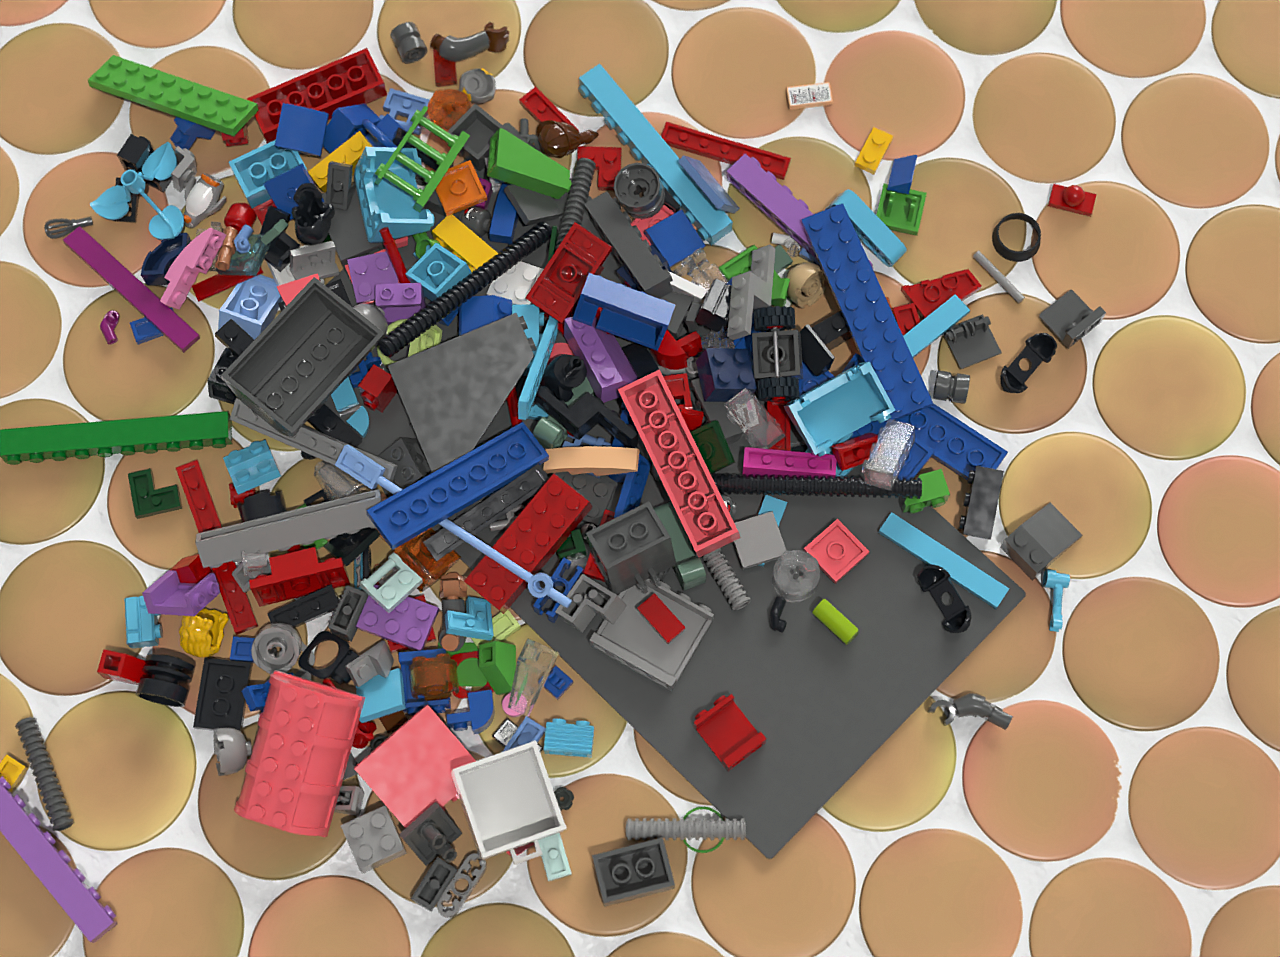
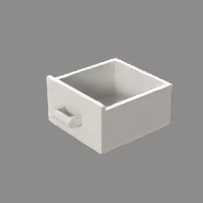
M536 741L452 770L451 775L480 861L510 851L514 865L542 855L538 840L567 829ZM534 842L535 853L520 858L517 857L514 851L515 848Z

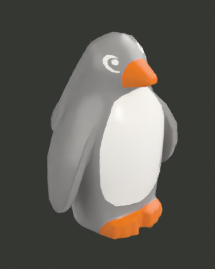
M203 173L196 184L195 176L191 177L187 182L184 196L186 207L183 214L186 227H196L201 221L216 213L224 205L226 197L224 196L219 200L224 185L221 180Z

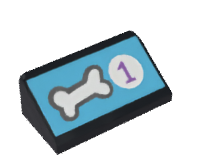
M370 547L365 549L354 560V588L363 592L365 591L360 587L359 583L364 578L368 579L372 575Z

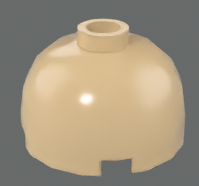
M801 263L791 268L787 273V278L790 279L787 295L801 308H805L804 305L806 304L808 306L815 304L826 290V287L823 286L826 277L822 268L815 263Z

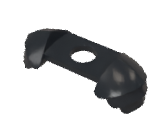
M1038 333L1025 341L1026 346L1008 367L1004 366L1000 379L1003 391L1022 393L1028 388L1025 385L1027 379L1043 361L1046 363L1050 362L1052 356L1056 353L1057 344L1051 335ZM1022 358L1028 359L1031 366L1028 371H1023L1019 366Z
M937 565L923 567L917 575L918 584L923 592L930 591L946 618L942 622L946 631L950 633L967 631L971 622V611L968 605L965 606L950 581V574L944 568ZM945 592H950L954 597L953 603L949 606L942 602V595Z

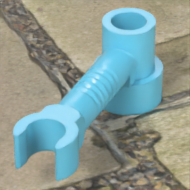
M1045 569L1043 587L1052 588L1054 595L1049 630L1059 632V629L1062 630L1063 626L1061 614L1063 588H1068L1070 575L1057 573L1056 570Z

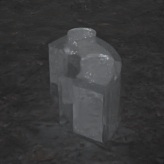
M744 388L724 404L728 410L726 416L732 424L735 425L737 423L748 436L746 439L753 448L769 449L786 436L775 418L768 413L757 397L747 388Z

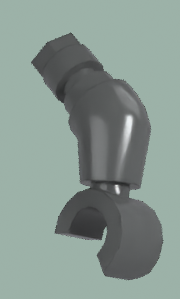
M969 693L953 700V704L946 700H938L928 708V713H934L937 707H944L947 710L948 717L943 721L944 727L954 720L955 715L958 717L979 716L981 718L987 717V721L1006 730L1013 716L1003 712V709L996 705L994 707L990 706L991 703L985 700L986 697L976 693Z

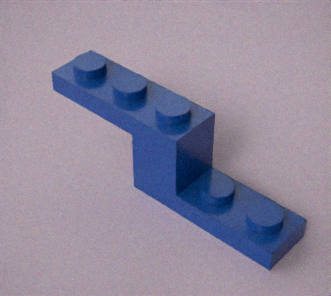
M622 410L621 420L627 425L631 424L636 429L628 410ZM614 437L611 447L627 448ZM639 454L637 472L607 475L615 482L624 483L621 487V494L615 508L614 518L640 505L652 464L641 454Z

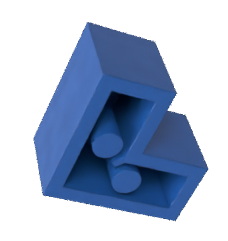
M365 103L339 107L332 113V119L327 125L323 147L331 154L358 131L365 137L369 134L362 126L364 119L370 120L375 126L381 119Z

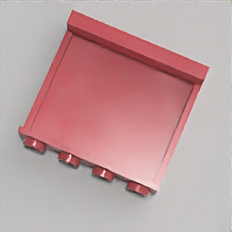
M425 705L353 769L398 821L407 828L433 803L437 802L445 811L444 805L450 800L455 802L459 799L451 772L455 768L470 764L476 760L429 705Z

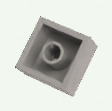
M386 805L341 825L358 868L362 873H366L407 854Z

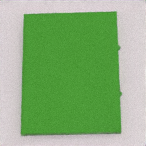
M438 643V649H443L440 643ZM464 643L458 651H447L448 661L455 654L479 651L474 643ZM468 658L462 661L456 669L455 677L459 686L484 687L488 682L479 669V659Z

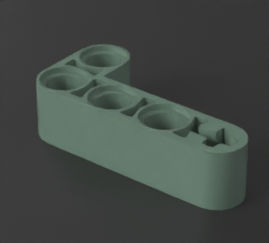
M587 377L581 385L572 390L574 393L573 397L565 403L570 408L587 392L594 397L596 396ZM550 415L548 418L542 417L533 431L534 437L546 449L560 448L568 436L567 430Z
M670 501L653 508L671 537L676 565L672 567L683 591L705 583L706 573L699 557L696 558L672 502Z

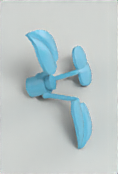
M167 142L157 148L143 164L142 173H137L134 170L125 171L121 176L123 186L117 185L107 189L95 201L90 203L91 208L105 219L117 220L125 216L129 211L127 202L131 201L130 192L141 194L158 213L149 223L151 235L159 240L177 237L184 226L182 212L173 205H169L161 211L144 192L145 181L143 180L152 181L156 178L159 181H163L172 176L171 173L178 164L172 145Z

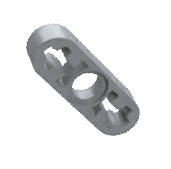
M471 854L465 859L438 900L437 909L443 917L452 918L458 914L485 873L487 863L484 859L479 863L481 869H475L471 874L473 877H476L474 881L469 876L462 874L464 870L467 873L470 872L472 867L469 863L471 861L476 862L477 859L480 860L478 854ZM460 879H465L469 883L468 890L463 893L455 889V884ZM453 891L456 896L462 899L459 902L455 898L452 903L454 910H448L445 913L443 912L445 908L442 904L450 902L452 895H449V892Z

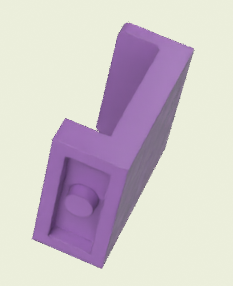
M421 283L375 284V304L385 312L388 325L400 319H410L414 314L421 312V309L427 306Z
M168 570L142 594L148 614L195 616L220 594V590L214 573H209L198 584L180 583L177 571Z

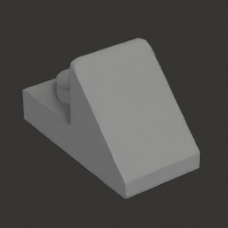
M382 640L345 667L354 685L360 687L377 674L385 678L388 677L394 659L386 642Z

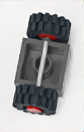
M787 306L755 309L753 311L754 330L760 332L752 333L754 378L757 381L758 400L763 402H781L798 399V379H803L801 334L798 329L791 330L795 328V309Z

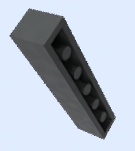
M606 191L584 204L590 220L606 243L613 247V253L638 289L659 299L673 291L670 283L673 281L671 274L667 269L663 270L661 268L662 263L657 254H651L652 249L647 240H641L642 235L637 226H631V219L626 211L622 212L620 210L622 208L617 198H612Z

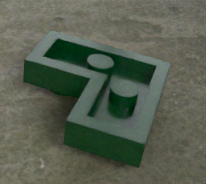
M151 469L128 474L134 513L137 519L182 509L179 487L177 485L155 490Z

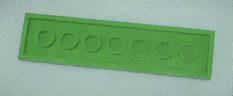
M115 55L109 58L88 79L89 87L231 136H235L258 111L257 103Z

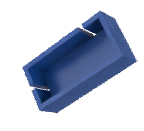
M589 273L572 319L592 326L598 307H601L603 309L596 326L597 329L658 351L671 320L675 304L629 288L621 283L610 281L602 276Z

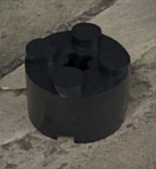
M275 491L276 495L270 496L269 492H263L245 498V504L243 505L239 502L237 507L241 522L287 512L282 492Z

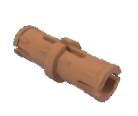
M225 227L223 230L226 237L221 248L218 250V257L215 263L216 268L225 271L230 268L231 257L236 250L233 240L238 235V231L233 227Z

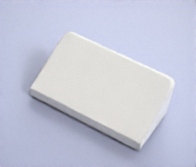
M669 272L673 279L670 282L673 289L672 292L694 297V303H700L702 306L708 290Z

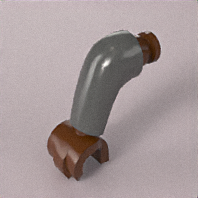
M489 22L485 25L484 31L464 38H457L451 35L442 37L440 34H435L431 39L430 47L434 50L437 49L440 56L448 61H462L485 50L490 52L504 51L509 41V31L507 26L494 29V23Z

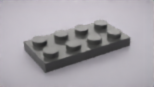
M544 471L548 479L553 474H556L591 503L593 508L581 522L591 523L599 527L616 484L586 473L571 475L566 471L547 474ZM535 493L533 496H531L525 501L530 502L537 493Z

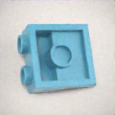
M266 440L254 441L249 447L240 451H231L228 456L223 457L238 495L281 476Z

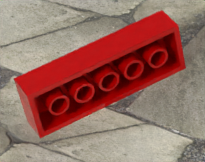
M365 48L248 97L247 100L257 103L258 111L255 113L254 118L268 144L276 140L283 103L328 113V120L332 119V113L339 107L367 104L386 96L387 92L384 81L368 48Z
M553 474L492 548L531 574L536 575L593 507L586 498L556 474ZM486 555L464 580L468 586L502 614L510 608L528 586V582Z

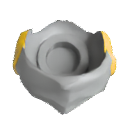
M484 68L466 71L461 75L459 92L468 102L485 103L494 99L496 81L493 74H489Z

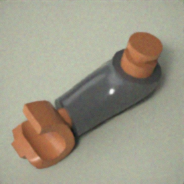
M458 572L448 573V575H443L440 578V598H447V600H442V630L439 635V643L443 649L449 652L461 649L467 639L464 636L446 634L445 614L447 610L466 613L464 600L459 599V597H467V584L464 582L467 577L459 575Z

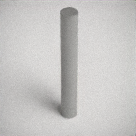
M980 251L973 255V258L1018 303L1025 299L1017 288Z

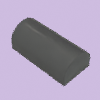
M437 857L414 892L411 900L432 912L457 872V869Z

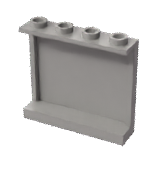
M648 578L644 580L648 587L647 593L643 594L638 585H635L619 594V598L627 605L614 625L604 619L598 631L594 632L590 638V646L672 692L713 622L714 614L711 613L712 610L703 604L698 606L691 602L689 596L681 592L676 594L671 591V587L660 581L661 586L656 588L651 579ZM654 593L686 627L669 644L663 640L637 611V607Z

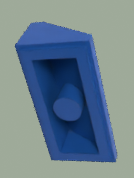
M918 155L894 159L887 190L909 194Z

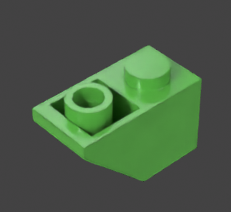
M942 469L919 475L918 478L922 480V497L917 499V497L913 496V499H910V496H907L902 511L903 513L910 511L913 514L922 511L927 506L932 505L933 508L946 504L950 492Z
M493 641L479 645V669L496 695L516 692V645Z

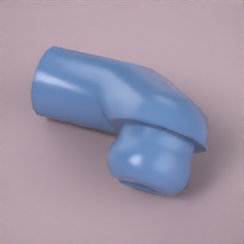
M244 225L233 240L235 248L239 253H247L250 250L248 238L252 234L253 229L248 225Z

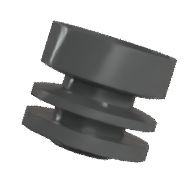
M633 163L621 169L615 177V195L628 215L637 219H646L653 217L661 210L666 195L664 186L654 168L644 163ZM643 192L644 196L640 197L639 193Z

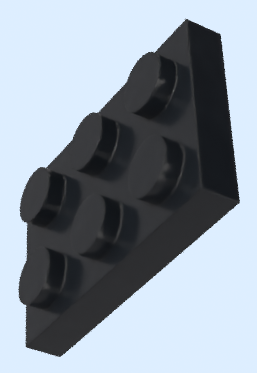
M204 658L193 724L195 729L215 731V728L228 727L237 729L242 733L246 700L241 690L250 684L253 665L251 662Z

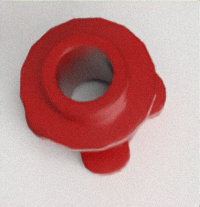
M229 483L230 500L234 508H238L237 504L239 502L243 504L245 498L256 494L255 488L238 495L234 484Z
M358 722L352 747L363 749L369 741H372L374 738L373 732L377 729L373 722Z

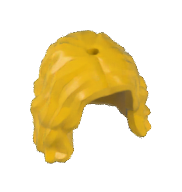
M202 609L195 616H183L181 619L182 625L179 628V641L182 649L186 653L199 658L213 656L218 653L224 637L223 629L229 620L228 614L217 610L209 611Z

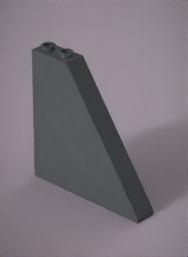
M514 313L388 365L432 473L476 448L535 357L533 351L537 349L532 337L527 339L524 332L528 327L523 316L518 317L517 313Z

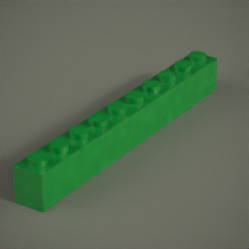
M228 411L0 429V457L5 463L11 465L20 464L21 461L41 463L45 459L64 461L70 457L87 459L89 456L111 457L112 454L120 453L130 456L134 455L135 452L154 454L158 450L177 452L182 448L201 450L207 446L224 448L226 445H232V420H230Z

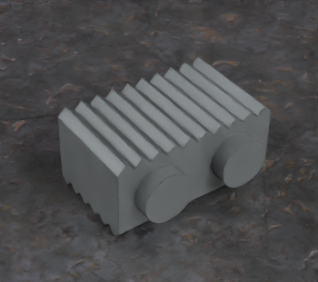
M346 586V590L343 591L344 594L341 595L342 599H339L340 603H338L334 616H332L333 620H330L331 624L328 627L332 634L352 642L357 631L356 624L367 601L368 594L351 586Z

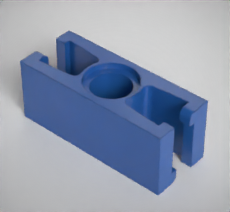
M563 558L551 579L553 581V588L557 586L564 587L565 591L562 594L567 596L584 573V569L577 566L575 575L570 581H566L562 576L565 570L570 568L572 562ZM549 596L538 598L533 608L534 612L541 616L544 613L541 608L548 599L556 603L552 612L549 610L546 612L548 620L555 623L559 616L555 611L560 604Z

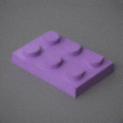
M374 585L373 587L378 590L381 586ZM368 596L356 628L413 650L421 651L424 649L438 615L439 607L407 597L388 613L374 599Z

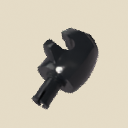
M562 354L554 358L546 367L540 385L549 388L552 395L558 400L568 402L574 395L572 390L581 385L587 376V369L583 359L581 360L579 356Z

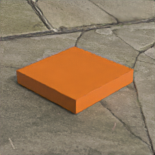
M471 160L449 168L435 189L446 216L488 200Z

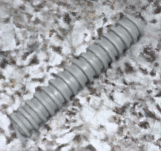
M721 548L702 557L703 561H707L706 566L711 568L710 572L714 573L713 577L718 580L717 584L722 586L721 591L725 592V598H729L728 603L733 605L732 610H739L748 605L751 599L746 596L747 592L742 590L743 585H739L740 580L735 578L736 573L732 572L731 566H728L729 562L724 559L725 555L721 554Z
M629 818L626 821V837L628 840H632V838H635V840H639V838H643V840H647V838H650V840H654V838H665V840H669V838H673V840H677V838H680V840H684V838H688V840H692V838H695V840H699V838H703V840H707V838L714 840V838H718V840H722V838L729 840V838H733V840L741 838V840H744L746 838V821H744V818H741L740 821H737L736 818H733V821H729V818H726L725 821H722L721 818H718V821H714V818H711L710 821H707L706 818H703V821H699V818H696L695 821H692L691 818H688V821H684V818H681L680 821H677L676 818H673V821H669V818H666L665 821H662L661 818H658L657 821H654V818H651L650 821H647L646 818H643L642 821H639V818L632 821Z

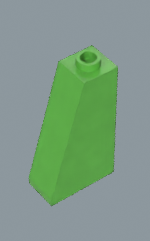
M499 128L490 138L487 176L556 199H560L565 193H568L571 188V180H569L570 170L505 129Z

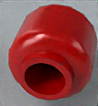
M235 203L229 207L224 218V224L226 228L233 227L239 233L244 225L253 227L256 221V214L247 203Z

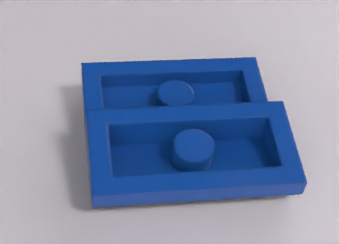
M283 103L274 146L280 149L298 151L299 154L321 157L329 114Z

